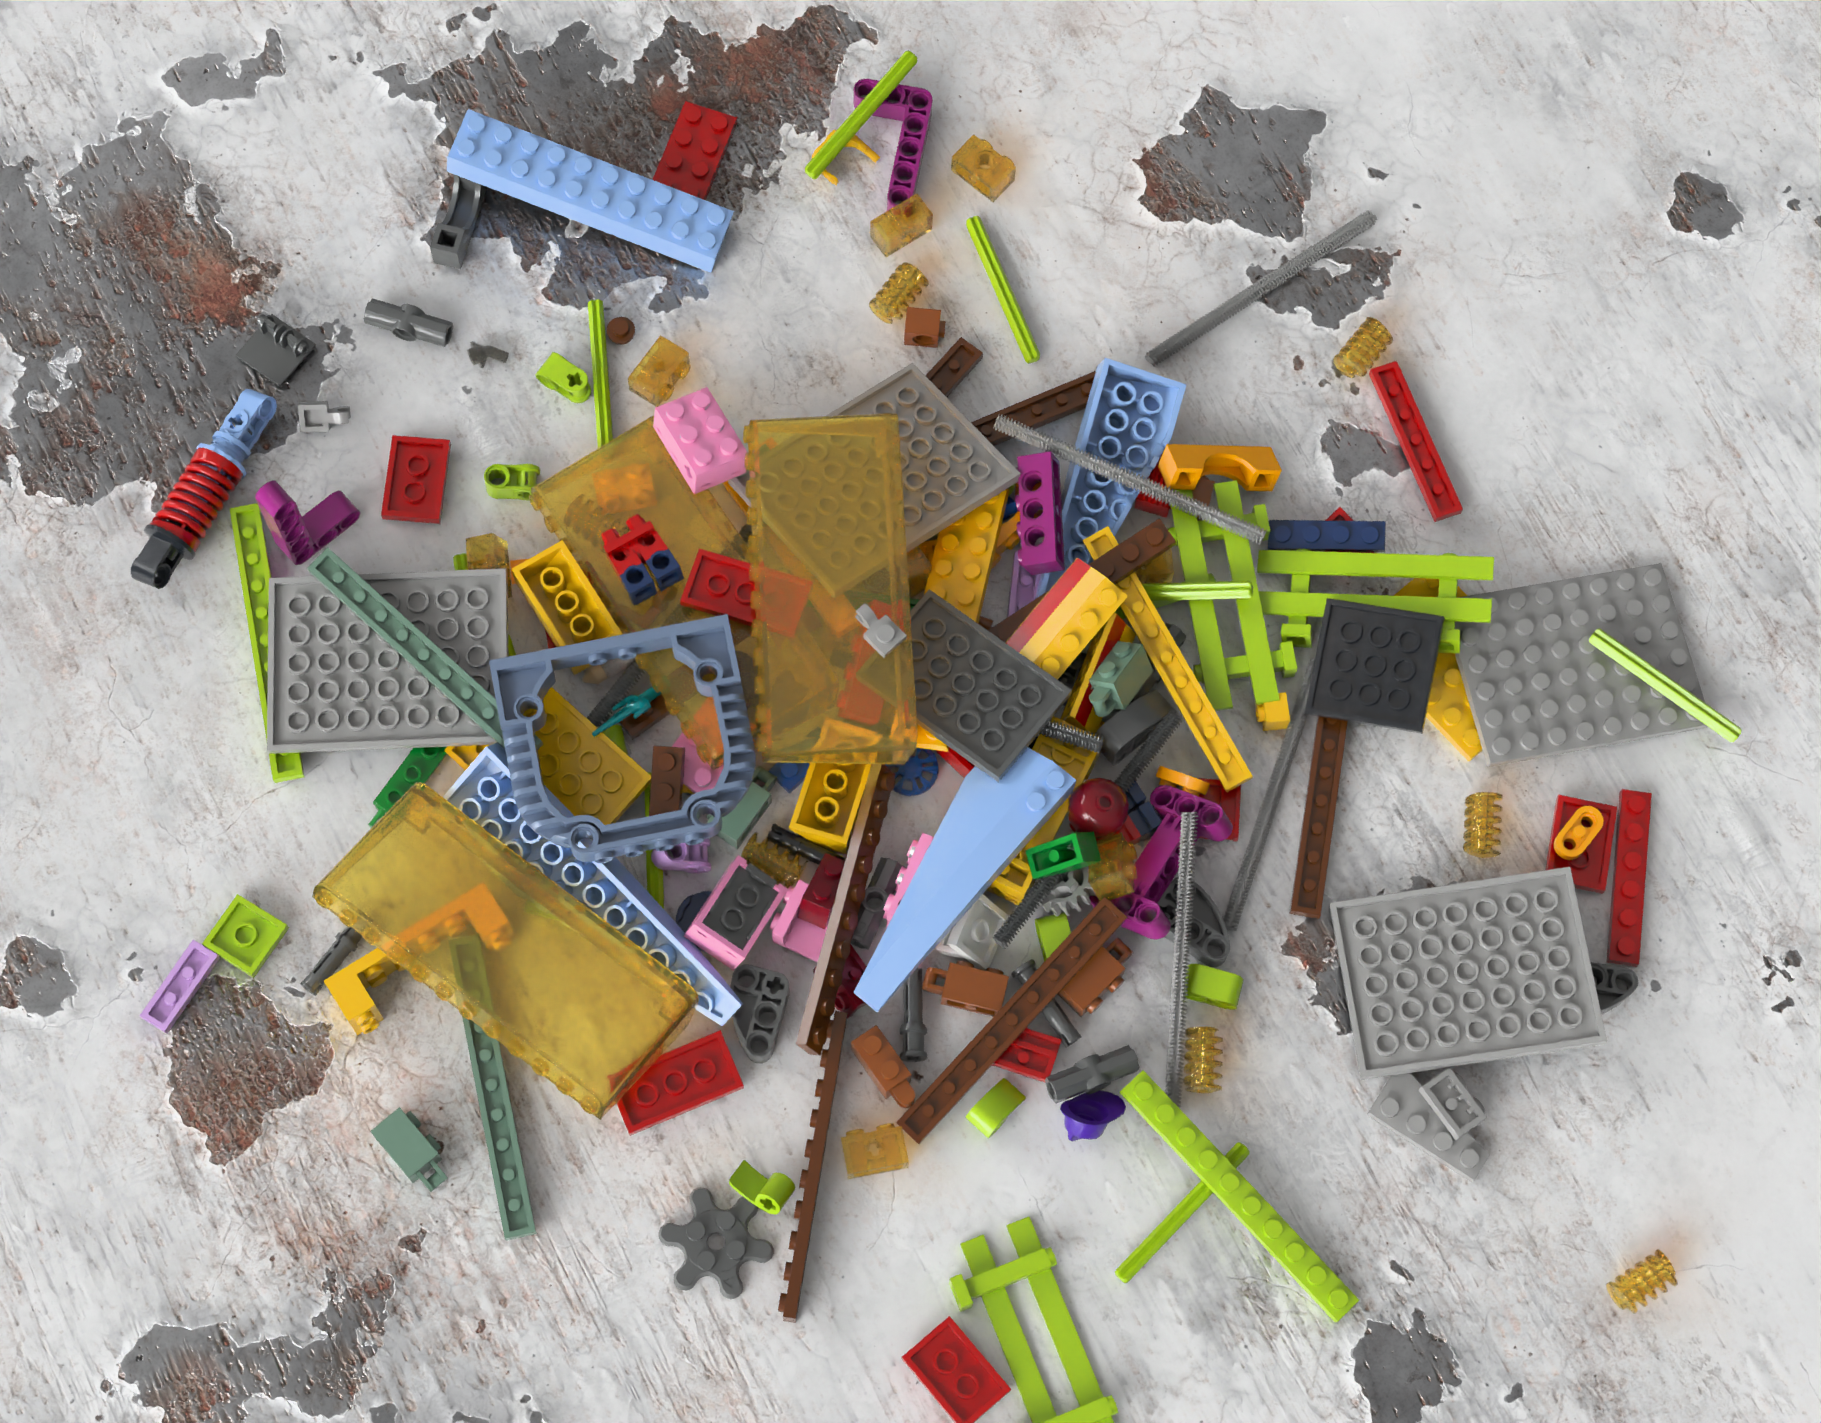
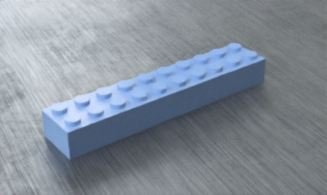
M470 109L466 112L447 157V172L710 273L719 255L734 212Z

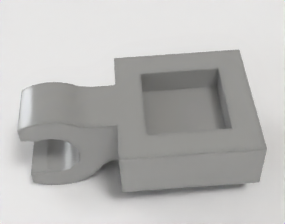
M299 401L298 403L300 432H329L330 424H348L351 418L350 406H339L329 409L328 401Z
M865 603L856 610L857 615L855 618L868 629L864 633L863 638L883 658L887 657L906 640L907 635L886 614L879 620L872 609Z

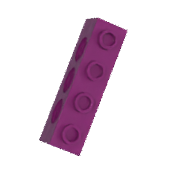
M1051 451L1017 457L1018 467H1016L1020 472L1018 482H1016L1019 485V494L1015 497L1016 507L1020 512V522H1017V533L1021 539L1022 548L1018 550L1019 563L1031 575L1065 570L1059 460ZM1042 482L1037 490L1032 491L1035 484ZM1043 509L1042 514L1039 517L1034 518V514L1038 510ZM1044 537L1043 542L1035 546L1037 539Z

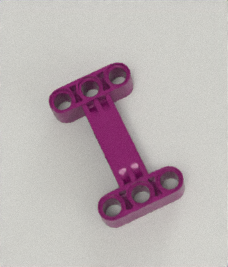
M1161 785L1155 788L1150 795V802L1162 819V822L1121 886L1117 887L1107 882H1100V885L1095 887L1098 894L1089 897L1093 908L1106 897L1127 916V920L1121 927L1154 940L1165 937L1171 928L1169 919L1157 903L1178 872V864L1180 863L1178 862L1180 859L1179 845L1181 844L1179 843L1181 840L1180 830L1182 829L1180 828L1182 825L1181 812H1197L1195 815H1198V817H1195V819H1198V821H1195V823L1198 824L1195 826L1198 828L1194 829L1197 830V832H1194V834H1197V836H1194V838H1197L1194 840L1195 842H1197L1200 836L1212 841H1223L1231 835L1233 830L1231 821L1220 805L1169 785Z

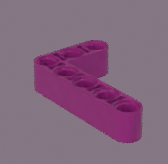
M861 79L855 83L853 100L855 109L864 99L861 96L868 95L879 80ZM901 84L897 85L871 115L903 121L887 193V213L894 220L907 219L912 212L932 116L933 102L932 95L928 90ZM889 100H896V101H898V102H896V103H891V102H888V101H889ZM915 105H924L925 107L918 108ZM916 128V129H919L920 131L913 132V131H910V129ZM911 152V153H914L915 155H913V156H907V155H905V153ZM900 177H909L910 179L901 180ZM903 201L905 204L897 205L894 202Z
M275 480L264 484L255 495V499L275 543L295 565L303 564L353 525L360 516V511L342 491L330 494L304 516H301L296 502Z

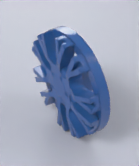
M896 745L889 750L884 759V764L887 767L893 766L899 769L894 773L895 779L899 775L902 777L894 786L893 790L906 796H916L925 793L934 785L939 767L935 753L930 749L917 748L916 756L910 755L911 748L915 747ZM906 748L908 754L907 756H901L898 751ZM922 751L928 755L925 759H919L918 756ZM893 756L897 758L898 760H900V763L892 760L891 757ZM933 763V766L923 767V765H922V764ZM923 772L932 773L933 776L931 780L928 781L927 779L922 777L921 774ZM918 778L923 785L922 788H919L915 781ZM906 780L912 782V790L902 788Z

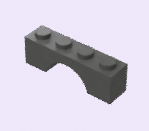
M454 174L453 192L448 212L443 222L437 224L430 245L435 264L457 269L462 268L487 190L486 186Z

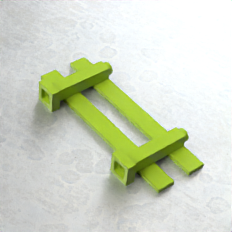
M1237 480L1214 483L1217 506L1220 512L1223 510L1224 513L1227 512V515L1230 513V516L1234 515V518L1237 516V519L1240 518V521L1244 519V522H1250V525L1253 523L1254 526L1257 525V528L1260 526V530L1264 528V531L1267 529L1262 540L1267 541L1270 534V526L1265 504L1254 505L1252 513L1243 514ZM1173 490V492L1177 490V493H1183V496L1185 494L1187 497L1190 496V499L1193 497L1192 490ZM1171 504L1174 527L1168 528V531L1175 539L1176 547L1178 546L1185 582H1209L1202 543L1224 540L1232 581H1251L1253 585V595L1251 598H1235L1246 655L1224 658L1213 599L1188 600L1200 660L1199 664L1193 665L1197 681L1204 683L1206 696L1215 711L1233 709L1228 683L1229 679L1250 676L1256 705L1279 701L1275 673L1282 672L1283 679L1295 676L1298 668L1292 641L1280 642L1278 650L1270 651L1249 539H1246V535L1244 538H1242V535L1239 536V533L1235 535L1236 531L1232 533V530L1229 532V528L1227 531L1226 527L1222 529V526L1219 528V524L1215 526L1216 522L1212 525V521L1209 523V520L1205 522L1206 520L1198 521L1197 517H1195L1196 514L1192 516V513L1189 515V511L1185 513V510L1182 512V508L1179 510L1178 506L1176 509V506L1172 507Z
M1297 549L1296 551L1259 550L1257 573L1292 574L1291 592L1259 591L1263 615L1289 616L1288 624L1282 623L1281 639L1282 642L1292 641L1293 647L1312 648L1311 624H1307L1308 616L1323 617L1327 598L1444 616L1445 620L1439 653H1460V630H1455V621L1491 623L1492 599L1457 598L1458 579L1493 580L1494 557L1458 556L1454 553L1417 555L1319 552L1308 549ZM1311 575L1439 579L1438 597L1310 593Z
M1030 1217L1006 1225L1019 1258L996 1267L984 1235L961 1243L960 1246L973 1277L966 1280L963 1279L962 1274L951 1277L949 1279L950 1288L960 1312L972 1308L973 1299L982 1298L1031 1422L1114 1423L1112 1415L1118 1413L1116 1403L1112 1395L1103 1397L1051 1270V1267L1057 1265L1055 1255L1051 1247L1042 1248ZM1026 1278L1029 1281L1080 1406L1059 1416L1056 1415L1005 1289L1006 1286Z

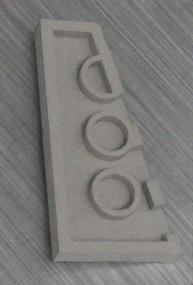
M1411 1073L1390 1076L1367 1115L1462 1177L1473 1182L1490 1156L1489 1153L1468 1132L1457 1140L1454 1139L1419 1092L1422 1085Z

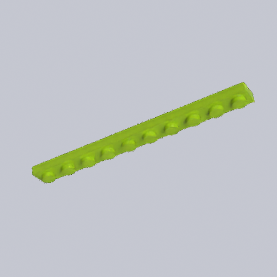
M258 503L229 509L267 740L269 578H272L261 510ZM301 752L269 754L272 777L275 783L304 778Z
M1144 1070L1119 1092L1335 1323L1359 1301L1351 1290Z

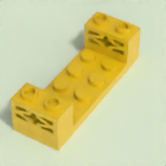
M1053 716L1052 723L1055 720V723L1059 722V726L1062 723V727L1065 724L1066 728L1069 725V729L1072 726L1074 730L1075 726ZM1039 734L1032 748L1033 751L1052 760L1075 778L1074 789L1082 784L1085 779L1089 778L1100 756V753L1087 750V748L1083 749L1080 746L1077 747V745L1074 746L1073 744L1063 742V740L1059 741L1056 738L1053 739ZM1069 797L987 888V891L1015 905H1020L1019 903L1022 902L1021 900L1024 899L1036 880L1032 878L1025 850L1054 840L1068 813Z
M484 883L324 980V983L357 1035L362 1032L363 1034H368L374 1031L380 1025L379 1022L384 1019L366 991L368 987L375 988L387 980V976L394 971L407 969L414 963L413 960L423 953L424 955H429L435 952L440 947L441 942L449 937L451 939L459 937L466 931L467 926L471 925L488 954L493 951L496 953L501 952L511 945V940L515 937L510 924Z

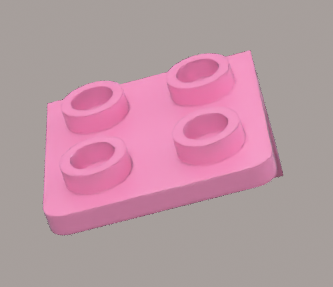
M798 880L795 888L792 886L788 888L783 899V903L786 906L782 914L778 912L775 914L769 929L773 930L772 940L774 943L818 962L826 929L797 918L802 897L809 885Z

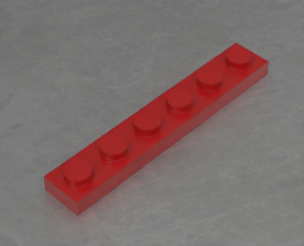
M1394 361L1370 369L1369 376L1434 522L1461 514L1463 511L1462 505L1398 362Z
M1622 789L1619 792L1606 963L1632 967L1639 965L1652 793Z

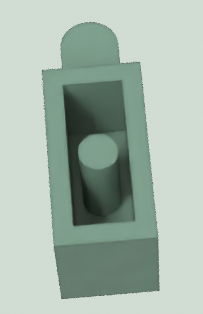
M1118 641L1089 679L1093 689L1089 695V700L1093 704L1095 714L1098 717L1109 715L1113 709L1125 710L1153 672L1143 644Z
M758 766L748 792L731 813L722 817V828L716 836L738 850L772 803L769 791L774 786L777 777L763 767ZM758 779L765 783L763 787L756 784ZM707 814V823L713 821V815Z
M399 1107L370 1132L412 1183L420 1179L428 1190L432 1192L448 1179L437 1165L442 1160L437 1152L441 1147L431 1134H428L426 1137L423 1136L418 1130L422 1124L411 1111L405 1114ZM433 1167L436 1172L426 1179L423 1175Z

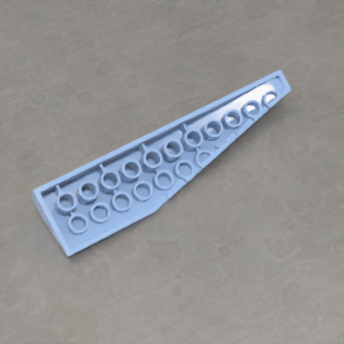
M498 743L486 746L432 808V811L515 896L532 904L536 902L538 904L536 909L545 915L550 914L562 922L561 925L569 930H575L585 936V940L626 966L634 967L640 971V975L648 980L653 979L666 988L667 992L674 996H680L689 1002L691 1007L721 1026L743 1005L742 1001L696 945L683 937L685 934L683 930L615 857L606 863L579 861L573 856L571 848L553 844L528 826L515 803L506 750ZM544 785L549 802L565 817L574 816ZM590 838L581 839L578 842V846L581 848L589 847L593 840Z

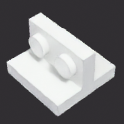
M982 894L941 940L936 950L942 955L966 959L977 969L986 971V968L990 967L998 944L992 937H995L994 935L997 934L996 932L999 931L1009 916Z

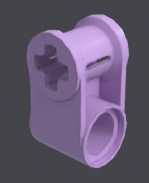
M704 839V842L697 845H687L686 843L674 845L670 849L673 858L666 851H656V849H653L651 854L652 862L662 870L685 871L688 873L711 871V864L708 863L710 839Z

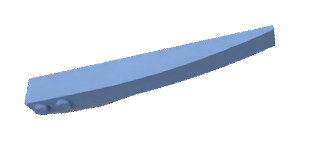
M1105 358L1096 369L1075 444L1076 450L1080 448V452L1083 449V452L1086 451V454L1090 452L1089 456L1093 454V457L1096 455V459L1099 456L1100 459L1103 458V461L1106 459V463L1110 461L1109 465L1113 462V465L1116 464V467L1120 465V468L1123 467V470L1126 468V472L1129 469L1130 472L1133 471V474L1136 472V476L1140 474V477L1143 475V479L1146 477L1147 480L1166 445L1172 438L1186 384ZM1072 460L1070 461L1061 494L1065 570L1041 574L1035 599L1049 591L1076 558L1081 559L1087 564L1093 562L1083 540L1107 526L1115 537L1137 498L1139 489L1135 491V488L1132 490V486L1131 488H1128L1129 485L1125 487V484L1122 485V482L1118 484L1119 482L1112 481V478L1109 480V476L1105 478V475L1102 477V473L1098 475L1099 473L1095 474V471L1092 472V469L1088 471L1089 469H1085V466L1082 468V465L1079 467V464L1075 465V462L1072 464Z
M1030 748L1023 752L999 782L974 766L965 776L854 990V994L878 1013L1072 794L1076 779L1055 762Z

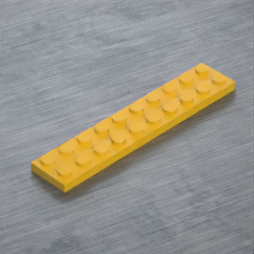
M1009 488L940 531L932 558L924 595L930 589L976 623H979L1008 500ZM895 710L889 735L890 744L949 751V746L899 710Z

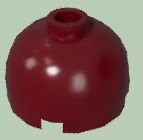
M1095 778L1086 780L1074 789L1068 799V818L1077 832H1094L1095 838L1098 839L1109 838L1118 832L1128 817L1129 803L1127 795L1121 786L1109 779Z

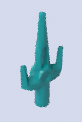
M656 683L639 696L630 695L612 708L613 711L622 709L593 731L592 735L594 737L631 714H634V718H638L651 708L650 702L663 693L662 687Z

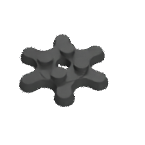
M703 1187L696 1188L692 1191L689 1198L694 1211L692 1220L685 1225L666 1223L659 1230V1239L664 1245L678 1247L684 1253V1264L675 1272L674 1284L678 1289L687 1291L692 1289L700 1278L710 1276L718 1281L720 1292L724 1297L735 1299L743 1291V1283L739 1277L741 1265L747 1261L768 1262L773 1257L774 1248L769 1241L755 1239L748 1232V1223L757 1214V1206L742 1196L732 1208L722 1210L714 1204L712 1194L708 1189ZM714 1233L722 1235L725 1239L723 1248L716 1251L710 1249L707 1245L708 1238Z

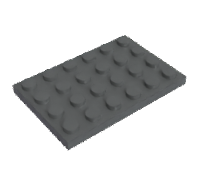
M930 589L898 625L907 635L906 640L885 658L875 651L855 674V679L997 782L1003 778L1072 694V690Z

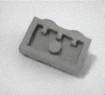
M1450 1067L1419 1089V1092L1455 1140L1480 1125L1487 1118L1482 1103L1470 1095L1463 1078L1458 1073H1454Z

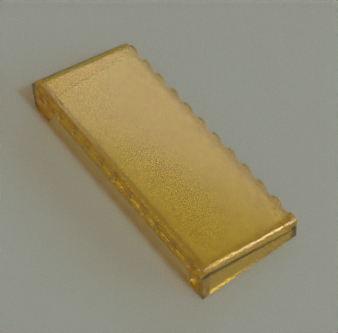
M897 413L750 420L749 425L744 426L743 440L744 443H748L749 453L745 454L744 466L745 470H749L750 480L746 482V497L751 498V507H748L747 524L752 525V535H749L748 551L753 553V563L750 564L749 578L750 581H754L755 591L751 592L750 604L751 609H756V619L752 621V637H757V648L753 650V664L758 666V676L754 680V692L759 694L760 705L756 706L755 718L756 723H761V734L757 735V751L762 752V762L905 764L916 749L918 732ZM864 603L872 609L879 620L886 614L907 635L906 639L885 658L863 638L864 633L868 629L855 618L857 615L856 610Z
M654 416L649 417L532 487L531 495H529V500L534 510H540L544 516V523L548 531L555 533L559 542L561 540L564 541L622 634L715 617V615L680 605V599L699 548L762 567L709 489L696 494L693 493L654 429ZM639 514L646 522L651 521L655 530L680 565L684 579L660 591L653 576L644 564L654 581L657 594L634 606L606 556L601 534L610 528H615L620 537L630 532L626 521L630 517ZM729 620L755 748L834 708L839 688L838 678L801 622L795 639H791ZM673 648L637 654L634 657L636 663L649 674L653 689L657 693L661 692L665 698V704L669 713L672 716L676 715L681 722V729L685 737L692 739L697 746L696 751L703 763L707 762L712 770L723 766L724 749L713 698L703 696L697 691L693 675L694 671L674 658ZM706 674L702 677V680L706 682H711L715 680L717 676L714 674Z
M416 782L314 887L312 897L322 908L334 913L344 925L352 927L361 934L367 943L375 945L383 951L393 963L399 964L409 971L416 981L427 985L441 1000L449 1002L458 1009L464 1018L472 1020L483 1029L486 1035L498 1040L507 1047L513 1056L520 1057L532 1067L535 1073L547 1078L556 1085L561 1093L569 1095L581 1105L584 1111L595 1115L600 1120L688 1027L699 1002L698 994L692 986L422 782Z

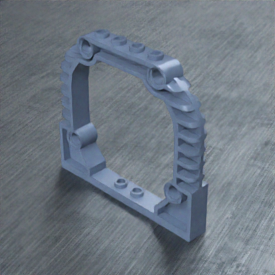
M728 614L489 660L512 790L517 808L524 821L533 831L553 844L571 848L573 856L577 860L606 863L613 860V857L616 856L636 857L642 855L646 850L666 851L672 849L676 844H700L704 842V839L716 836L720 832L722 817L731 813L748 792L755 773L756 754ZM673 648L674 658L694 671L693 675L697 691L703 696L713 698L724 749V767L715 787L692 794L685 801L682 809L678 811L604 825L598 818L590 815L565 817L549 802L545 792L535 731L540 730L547 721V714L542 701L556 682L554 671L586 664L598 666L611 659L629 660L636 657L637 654ZM706 674H714L717 676L716 679L711 682H706L702 680V677ZM528 709L537 710V713L532 717L523 716V713ZM704 814L714 816L713 821L707 824L701 823L699 818ZM590 838L593 840L589 847L581 848L578 846V842L581 839Z

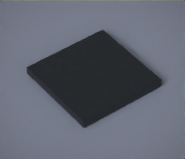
M1327 598L1305 714L1423 734L1444 626V616Z

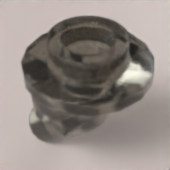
M474 341L470 342L471 348L467 349L473 366L478 364L480 368H484L488 357L506 363L509 356L508 352L490 345L483 346Z

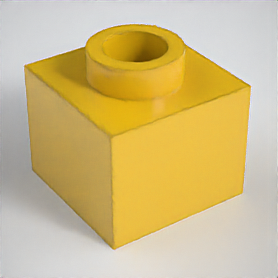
M1286 692L1278 693L1279 701L1256 705L1257 722H1262L1263 731L1287 729L1290 715Z

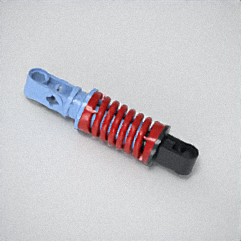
M245 389L240 394L231 412L226 416L219 431H216L212 436L213 441L211 444L200 443L197 446L190 464L185 467V473L180 475L179 482L173 486V491L168 494L167 500L162 503V510L155 514L151 523L144 529V532L150 539L132 563L131 576L133 579L161 589L167 585L182 558L188 560L194 558L195 552L201 544L199 539L205 538L206 530L212 527V521L218 517L217 511H221L224 508L223 502L229 500L228 492H233L241 479L246 476V469L241 464L244 459H248L251 454L250 450L258 441L269 420L273 418L277 408L275 398L252 389Z

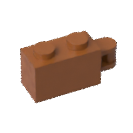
M1119 937L1106 949L1102 946L1058 993V996L1080 1017L1087 1011L1092 1014L1103 1003L1101 997L1108 990L1111 993L1115 992L1125 981L1122 978L1126 969L1123 964L1134 952ZM1113 950L1121 956L1118 960L1110 954Z
M957 961L956 964L950 962L948 971L928 967L922 989L930 993L942 995V1005L994 1017L1003 1006L1009 976L1003 975V971L995 968H986V971L976 969L972 963L966 961ZM937 978L945 979L944 987L935 985Z
M875 1025L851 1041V1051L884 1098L887 1099L892 1095L901 1108H910L915 1101V1092L909 1084L911 1083L912 1074L878 1026Z

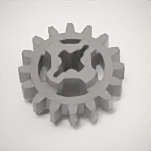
M1093 865L1066 872L1064 875L1061 873L1062 878L1059 876L1060 880L1057 879L1058 883L1054 882L1056 886L1052 885L1053 889L1050 888L1051 892L1048 891L1049 895L1046 894V898L1043 896L1044 900L1041 899L1042 903L1039 902V904L1043 906L1047 913L1053 911L1055 916H1059L1062 911L1067 916H1070L1072 909L1081 912V905L1083 903L1090 905L1089 897L1098 894L1095 887L1099 886L1100 882Z

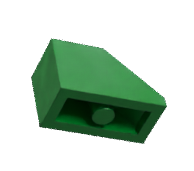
M1075 832L1025 850L1033 879L1078 870L1102 861L1094 832Z

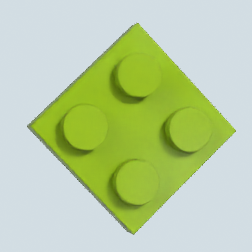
M237 894L202 945L254 978L289 927Z

